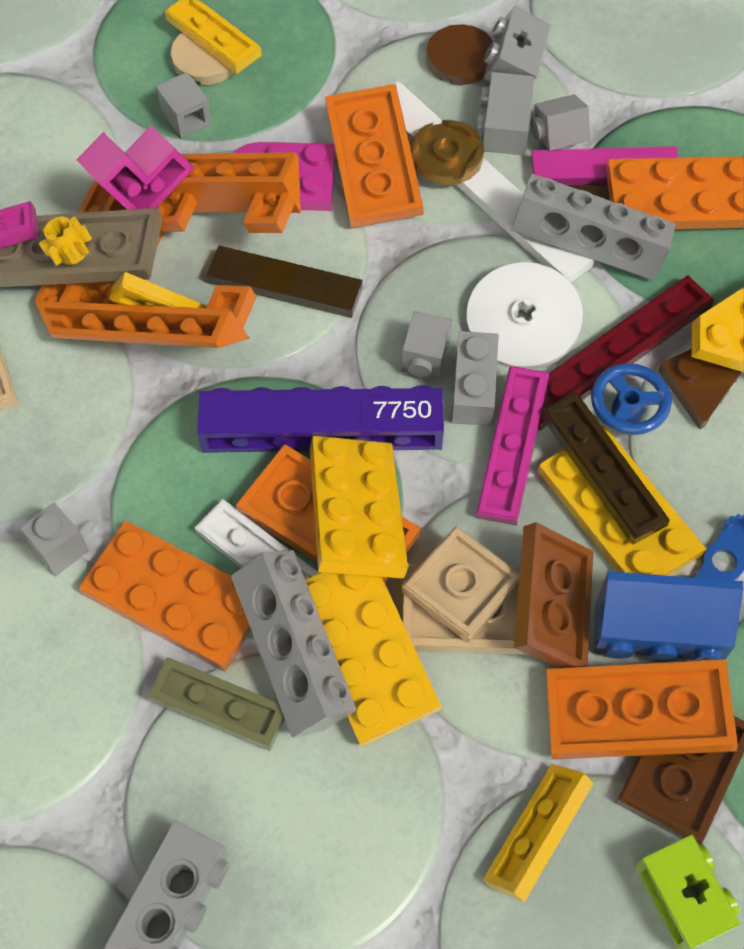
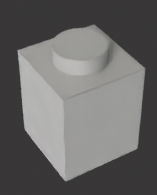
M188 72L156 86L160 110L181 139L212 124L209 101Z
M575 94L534 104L535 118L531 120L532 132L535 139L539 140L549 151L590 141L589 106Z
M413 311L402 350V371L410 372L412 375L420 378L434 377L440 379L450 342L452 319Z
M54 502L20 527L30 548L55 577L89 551L78 528Z

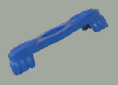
M737 514L735 517L730 516L729 519L725 520L724 528L716 542L705 551L702 559L703 565L698 574L696 573L693 578L734 581L740 577L744 571V515L741 517L740 514ZM717 552L729 553L735 559V569L730 572L719 571L713 564V555Z

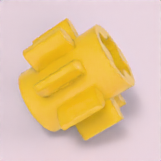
M75 216L71 219L67 217L54 218L42 229L46 239L39 242V245L47 257L50 256L55 265L58 266L61 262L66 265L76 264L89 253L84 243L92 240V237L85 225H80Z

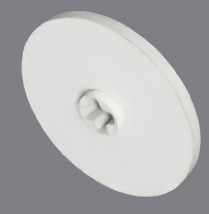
M512 263L493 270L476 285L467 305V327L469 332L499 334L497 364L508 368L509 366L537 369L558 361L573 347L582 327V303L574 286L558 271L537 263ZM523 310L526 314L531 313V320L526 321L523 317L518 318V311Z

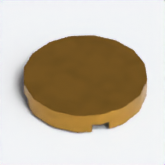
M442 120V124L433 126L432 122L425 125L415 134L411 145V154L414 167L419 175L430 182L440 185H457L470 180L480 171L484 159V146L480 141V135L477 131L466 123L455 120Z

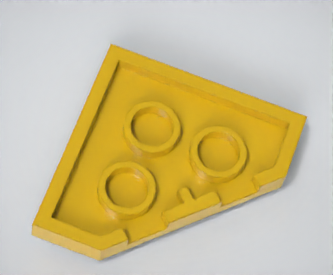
M744 287L692 322L691 357L744 372Z

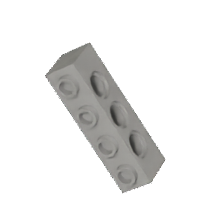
M531 173L511 231L654 280L670 250L676 224L661 217L652 216L627 207L624 204L615 203L592 195L587 191L578 190L555 182L550 178H544Z
M294 550L260 553L231 576L292 738L324 731L356 712V706Z
M174 820L104 949H179L187 932L194 933L202 922L207 910V906L202 903L210 888L217 889L227 874L230 863L225 861L228 853L224 845ZM181 872L194 874V884L189 891L183 894H176L171 891L172 880L177 874ZM158 915L169 916L171 925L167 934L158 939L149 938L147 928L150 921Z

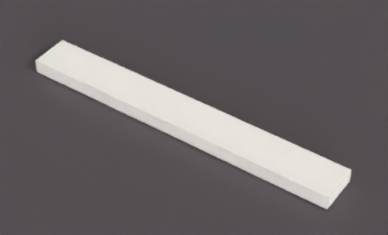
M397 81L394 84L397 87L408 140L412 144L415 134L420 129L432 122L433 126L442 124V120L402 83ZM483 159L480 171L470 180L457 184L467 196L542 265L558 271L570 282H573L593 267L594 259L511 231L523 193L487 160Z

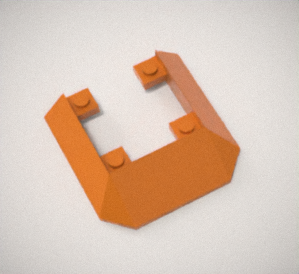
M296 152L181 154L194 169L156 207L163 217L157 247L164 232H185L193 212L247 213L243 224L249 233H283L290 214L301 213L299 160ZM94 181L78 213L127 209L97 181ZM111 281L42 285L34 300L49 334L53 338L221 348L250 339L244 330V326L257 296L250 286L216 285L206 308L121 305L109 299L112 286L117 282Z

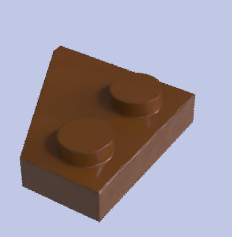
M689 349L662 362L658 372L697 427L702 429L707 425L714 411L723 402L730 388L736 383L743 372L691 357L692 349Z

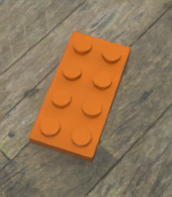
M396 84L325 96L351 228L424 215L422 198Z
M744 157L608 159L606 175L610 201L624 204L632 209L675 223V229L744 228Z
M284 444L236 504V509L261 528L318 563L311 461ZM402 517L407 554L420 536L421 528ZM382 577L384 583L388 580L389 577Z
M126 520L78 588L81 594L224 672H226L251 632L231 575Z
M726 659L546 669L552 760L737 751L738 743Z

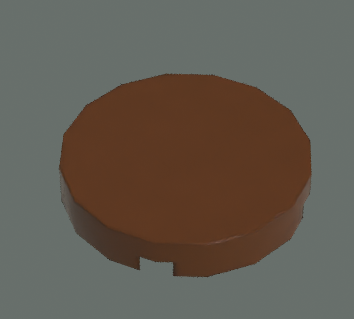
M458 24L444 27L438 30L429 40L426 52L428 68L437 78L442 80L444 77L451 80V84H474L484 79L487 67L484 57L489 46L494 41L486 32L475 26Z

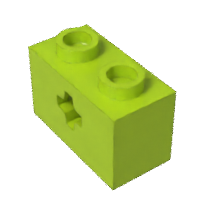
M693 834L642 858L635 866L677 949H695L741 925L737 917L740 911L734 896L727 888H721L713 873L715 863L710 852L703 844H697ZM686 887L688 889L695 887L699 892V896L686 899L682 890Z

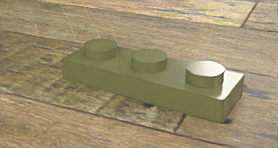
M167 657L148 694L150 702L268 751H271L285 720L279 702Z

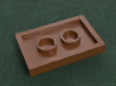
M537 522L523 526L514 648L559 668L588 667L594 551Z

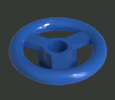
M626 363L608 368L596 379L591 391V402L597 417L612 430L623 434L641 435L651 432L664 423L671 410V393L664 379L652 369L638 364ZM633 375L641 377L651 383L656 391L641 392L638 388L630 387L622 376ZM608 383L617 391L611 413L606 408L603 400L604 389ZM646 405H659L654 416L646 421L639 422Z

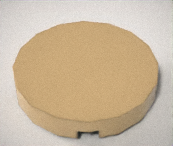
M184 33L179 34L172 43L171 60L178 75L188 72L194 81H200V85L208 86L221 83L233 76V71Z

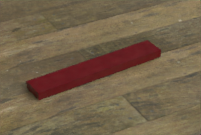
M689 275L685 276L549 373L543 409L575 392L584 400L591 395L594 382L601 373L615 365L634 364L710 309L714 299ZM542 417L538 427L539 431L547 426Z

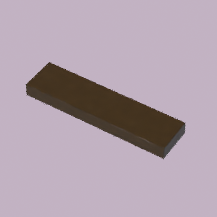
M218 245L206 275L207 282L211 284L250 286L256 295L350 318L353 317L363 289L362 279Z
M577 392L542 409V419L632 545L668 526L670 522L668 516Z

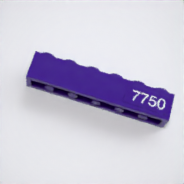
M419 385L402 389H392L387 386H376L372 389H351L345 386H338L322 390H311L307 387H296L291 390H271L258 387L252 390L231 391L227 388L199 391L197 435L202 453L279 452L284 444L297 452L310 451L312 436L392 443L393 450H442L444 436L442 388Z

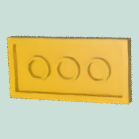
M604 425L602 426L670 519L667 527L632 545L565 449L539 464L537 472L616 572L672 576L705 553L706 547Z
M312 436L310 461L318 572L404 578L408 569L392 443Z
M321 572L306 579L357 711L349 715L348 719L362 747L443 709L382 577Z

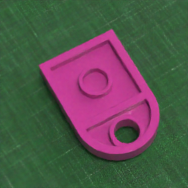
M254 142L246 144L233 152H296L299 160L301 210L332 211L335 166L334 144Z

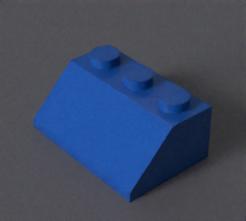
M608 571L595 603V652H605L608 657L615 659H626L633 655L650 656L651 660L657 662H671L677 658L694 659V661L727 659L735 647L743 596V581Z

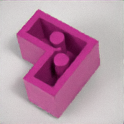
M152 125L125 152L102 132L76 159L127 210L156 208L194 169L177 149Z

